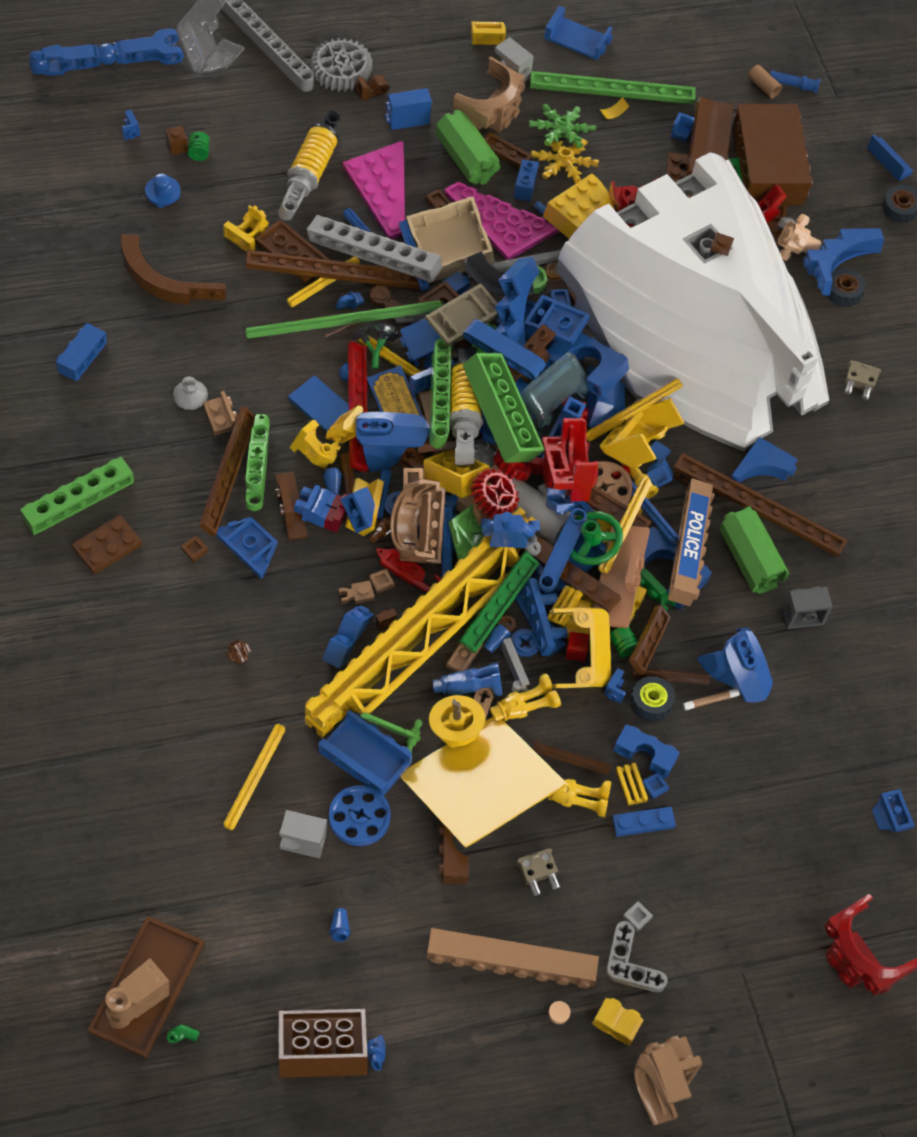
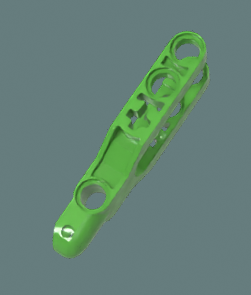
M257 414L255 416L249 443L246 470V507L252 511L260 510L263 507L270 428L269 417L265 414ZM252 499L259 500V502L256 504L250 503L249 501Z

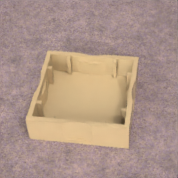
M474 197L406 217L416 247L436 253L441 257L442 269L434 281L450 277L458 271L460 273L467 272L468 270L464 264L465 257L480 251L483 252L489 263H495L493 250L487 233L482 227Z

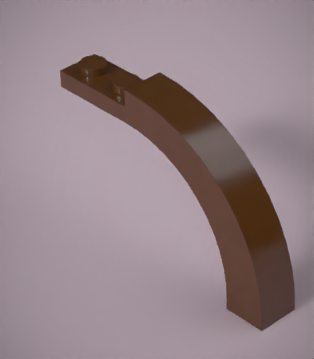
M121 234L125 266L136 283L150 294L169 302L190 305V299L226 300V283L182 282L167 278L152 269L143 258L140 251L139 235Z

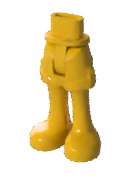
M543 674L539 677L538 686L522 693L512 692L508 694L506 698L500 702L498 701L496 706L491 707L490 712L495 722L502 719L507 721V719L524 718L527 716V712L538 708H557L561 706L558 693L555 690L552 691V683L549 676ZM541 695H546L545 697L538 699L536 701L525 703V701H528L532 698Z
M567 779L564 780L567 783L566 786L548 796V800H553L562 806H582L595 811L599 817L605 818L611 781H604L599 788H590L576 784L575 780ZM577 794L599 799V801L578 797Z

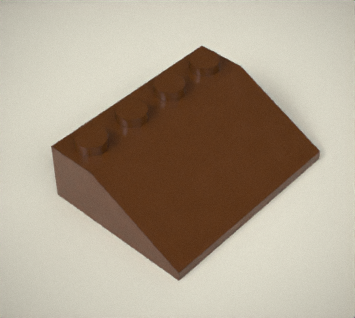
M365 1009L279 1011V1078L367 1075L368 1056Z

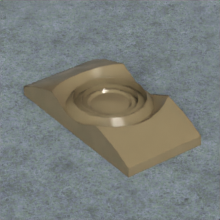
M480 283L426 315L425 319L443 341L450 345L464 338L463 332L474 319L486 325L498 316L495 308L498 303Z

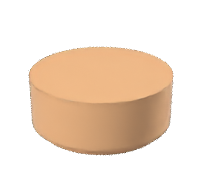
M562 1001L554 1002L548 1011L550 1020L556 1024L565 1023L570 1016L569 1006Z

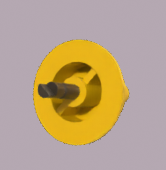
M460 695L449 696L433 706L429 715V724L432 731L450 748H456L457 746L467 745L477 738V735L485 725V712L482 706L472 698Z

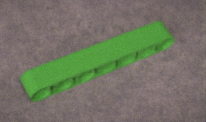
M442 338L437 339L432 354L429 442L431 446L437 449L443 448L446 445L450 419L451 344L447 345Z

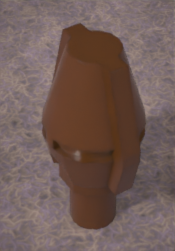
M384 518L375 524L373 534L369 537L371 542L375 543L378 539L391 534V518Z

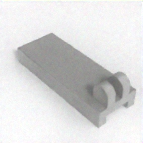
M511 638L504 639L501 649L515 680L512 685V692L522 693L528 691L526 685H529V680Z

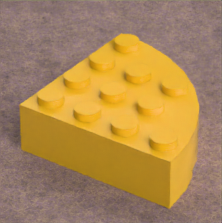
M590 174L549 201L543 217L570 239L579 226L595 210L607 204H610L614 209V205L610 200L609 192L601 181L593 174Z

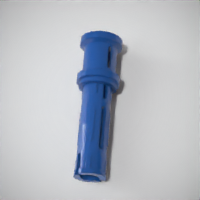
M775 71L771 72V76L779 83L799 87L801 91H813L814 94H817L821 79L814 80L807 78V76L801 78Z

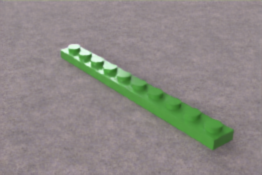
M531 71L530 88L685 104L695 103V87Z

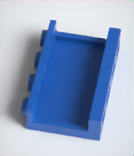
M350 710L346 712V718L327 740L323 738L318 743V750L321 755L363 785L376 789L383 796L412 763V754L407 747H401L390 735H384L376 725L367 723L359 713H353Z

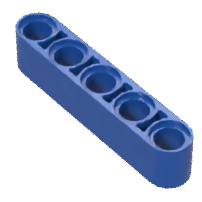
M474 319L463 332V336L467 341L487 353H502L509 367L531 380H535L546 367V363L542 358L477 319Z

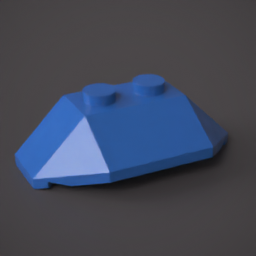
M589 365V366L587 367V368H588V376H589L597 367H594V366H590V365ZM620 380L603 398L588 391V428H594L625 409V385Z

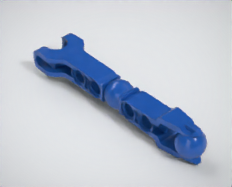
M161 29L152 37L122 40L117 43L113 42V45L104 43L97 47V44L94 46L61 47L60 45L45 47L30 53L29 66L32 69V74L63 75L66 71L93 68L97 65L100 66V63L110 65L115 61L117 64L156 60L162 64L170 65L180 63L184 55L180 47L172 46L178 41L177 31L175 29Z

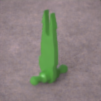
M362 713L361 715L362 718L406 737L407 748L411 753L413 746L420 741L419 729L422 726L420 719L415 721L414 728L409 731L368 713Z

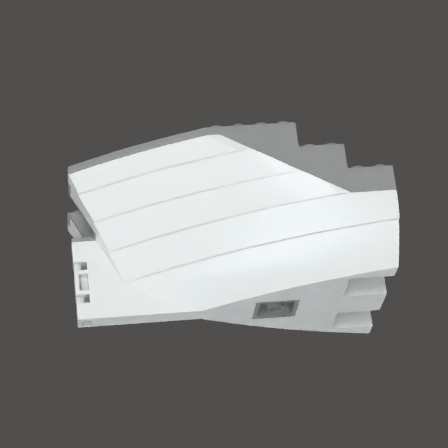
M708 153L695 160L691 175L675 183L667 174L638 189L634 204L618 212L610 204L595 210L579 226L569 241L565 242L558 258L556 272L577 296L575 308L590 315V319L586 324L595 333L594 339L605 346H609L619 354H624L628 358L629 370L620 381L636 399H642L678 378L683 385L682 388L662 400L672 399L684 420L683 425L743 452L753 447L759 437L763 438L773 432L770 407L771 397L778 395L787 407L793 405L801 416L811 410L816 411L828 404L829 395L824 367L804 301L792 276L786 269L757 202L741 182L729 159L725 161L720 155ZM627 223L634 224L635 226L629 227ZM717 232L734 238L728 256L710 251Z

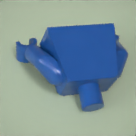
M505 512L502 515H494L493 520L482 518L480 529H482V533L485 536H491L490 547L527 548V539L532 537L536 531H540V520L528 521L526 523L521 515H512L510 512Z

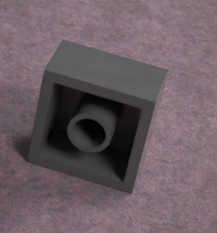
M815 586L810 589L802 590L797 588L790 591L782 608L787 629L824 625L833 608L828 588Z

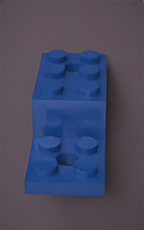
M541 295L537 303L530 300L526 301L524 316L525 337L530 339L538 328L544 324L556 333L554 339L572 346L590 319V315ZM500 317L496 320L498 326L502 323ZM564 321L570 322L567 326L560 325Z

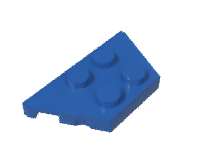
M252 517L242 519L241 521L229 522L227 526L219 527L215 536L262 579L277 547V540Z

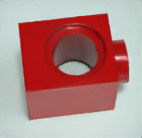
M570 631L565 659L585 662L590 634Z

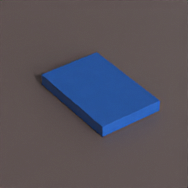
M315 375L288 396V400L312 421L315 420L326 433L341 415L349 411V405Z

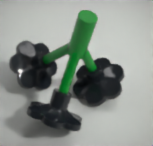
M373 323L372 326L364 327L357 331L352 340L362 339L363 343L367 344L372 353L371 368L379 369V353L383 345L388 340L394 342L399 337V333L396 332L393 326ZM373 328L378 332V342L375 350L368 337Z

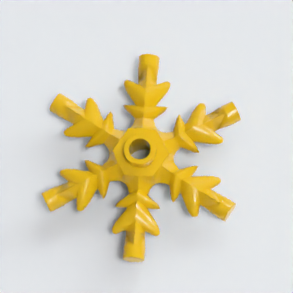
M584 139L581 140L583 147L580 149L574 143L573 148L570 146L565 148V146H562V140L559 142L553 140L550 147L557 154L553 155L550 151L548 154L543 150H540L541 153L532 151L531 154L532 158H539V161H556V163H550V166L544 168L546 170L542 174L544 179L549 178L552 173L556 176L557 170L561 171V167L566 168L565 172H568V178L572 176L575 183L581 181L578 175L582 173L577 170L576 166H573L574 163H577L579 166L582 164L587 168L590 167L589 165L598 167L599 160H590L591 157L582 158L580 156L576 158L574 156L586 150L584 146L587 145V141Z

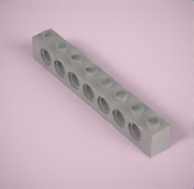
M317 215L307 228L310 242L429 282H433L442 269L441 257L436 253L400 243L327 217Z

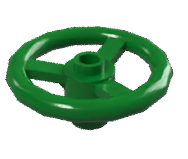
M601 511L586 512L587 519L581 528L584 543L578 553L573 549L570 557L584 565H598L609 561L618 553L623 544V531L620 523L612 515ZM578 515L574 519L582 520L583 518L582 516ZM589 519H601L608 522L614 528L615 533L601 532L599 523ZM601 541H615L612 548L604 555L586 557L591 546H597Z

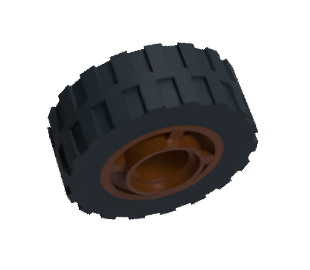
M898 184L888 189L882 203L885 215L895 222L904 223L914 220L917 216V190L905 184Z
M843 268L835 272L833 271L831 273V291L827 298L832 303L842 307H852V305L855 306L858 302L860 303L866 288L863 276L852 269Z

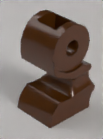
M379 74L372 76L368 83L365 82L364 78L357 77L355 90L361 100H368L377 94L383 95L390 89L384 76Z

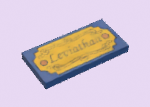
M401 365L367 378L380 412H396L422 416L414 395L409 392V383Z

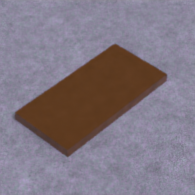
M147 916L108 992L111 989L117 988L120 982L151 958L169 980V996L138 1018L132 1019L128 1026L116 1029L111 1027L107 1021L105 995L87 1030L88 1033L147 1059L205 945V941Z

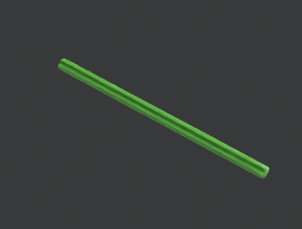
M432 301L246 328L247 338H256L431 313L442 307L441 301Z

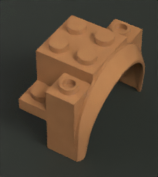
M490 57L487 73L503 83L501 85L502 89H497L486 100L472 99L456 93L453 101V110H460L466 113L477 130L482 127L485 129L490 127L500 133L509 126L510 121L516 118L520 112V95L525 88V76L510 69L495 58Z
M679 1036L671 1037L666 1040V1043L660 1045L658 1042L647 1045L635 1065L634 1078L637 1090L654 1126L677 1119L678 1115L673 1103L691 1098L688 1086L700 1069L702 1061L700 1056H693L686 1036L679 1038Z

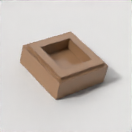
M387 569L369 575V580L377 594L394 588L395 584Z

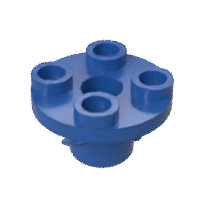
M158 174L146 184L145 194L151 203L159 208H163L180 198V186L175 179L168 175Z

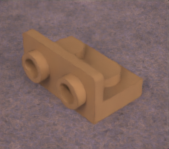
M225 391L221 392L220 398L203 402L214 436L233 430L237 414L235 411L232 412V401L230 396H226Z

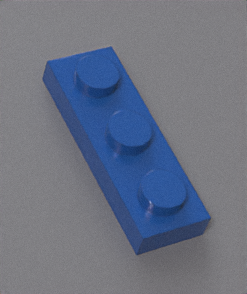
M672 807L612 815L611 818L616 837L674 829L676 827Z

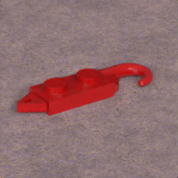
M376 548L381 566L410 585L413 584L423 592H429L430 586L423 582L425 571L421 566L414 562L400 560V554L393 548L390 550ZM435 575L434 577L437 580L438 584L441 581V578L438 575Z

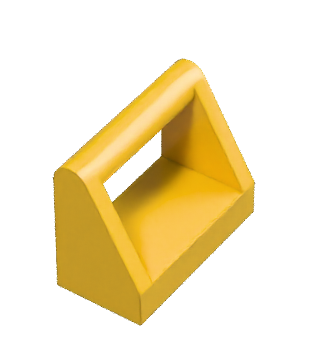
M471 22L472 44H501L505 41L506 37L504 22Z
M357 406L341 415L327 431L326 438L333 441L340 439L339 443L343 444L356 437V418L363 413V407Z

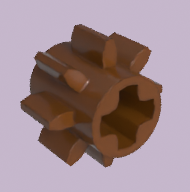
M239 639L228 644L229 651H226L225 654L229 661H235L236 664H240L249 659L248 653L251 652L248 643H242Z

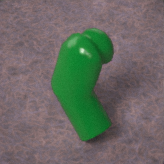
M179 1025L168 1031L166 1039L169 1043H177L184 1038L196 1042L200 1031L185 1025Z

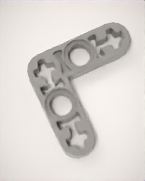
M628 921L620 922L614 932L606 969L607 977L614 982L652 992H661L667 984V977L663 972L628 963L634 937V926ZM623 927L627 928L628 933L626 934L625 940L620 941L622 938V931L619 930H622ZM618 946L624 947L626 954L618 956L615 953V948ZM615 966L619 967L618 971L620 972L618 975H614V971L611 970ZM626 969H629L627 978H624ZM634 971L640 972L642 980L634 981L631 973ZM647 974H649L650 976H649L648 979H650V980H648V982H647V984H646V983H644V982H645V980H646ZM656 977L660 978L659 981L662 982L659 986H656L655 981H652Z

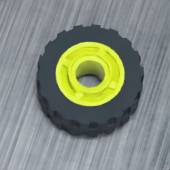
M656 676L641 678L633 687L630 705L633 708V712L638 717L643 718V720H650L651 722L660 721L663 718L665 719L673 708L675 702L674 689L669 682L667 683L664 679Z

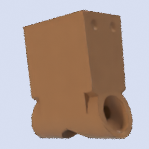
M151 958L120 982L117 988L111 989L107 993V1021L113 1028H124L128 1026L132 1019L138 1018L169 996V980Z

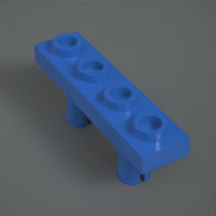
M529 578L522 589V594L527 602V612L532 620V629L536 634L537 647L540 649L541 656H549L556 647L554 639H566L568 631L566 627L551 628L544 605H554L558 599L557 594H541L537 579Z

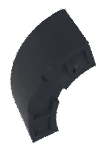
M482 251L465 257L464 264L473 279L478 284L481 283L486 290L505 297L499 279L506 272L496 269V267L489 263ZM533 283L529 290L528 296L534 294Z

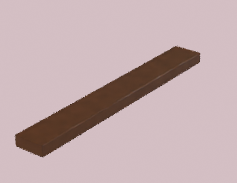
M247 407L240 408L199 526L210 536L217 534L251 436L252 428L254 427L255 415Z

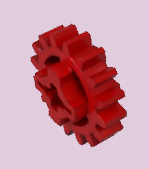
M497 451L493 457L494 465L498 466L499 470H502V474L508 473L507 477H514L518 481H525L531 475L532 470L526 462L505 463L500 451Z

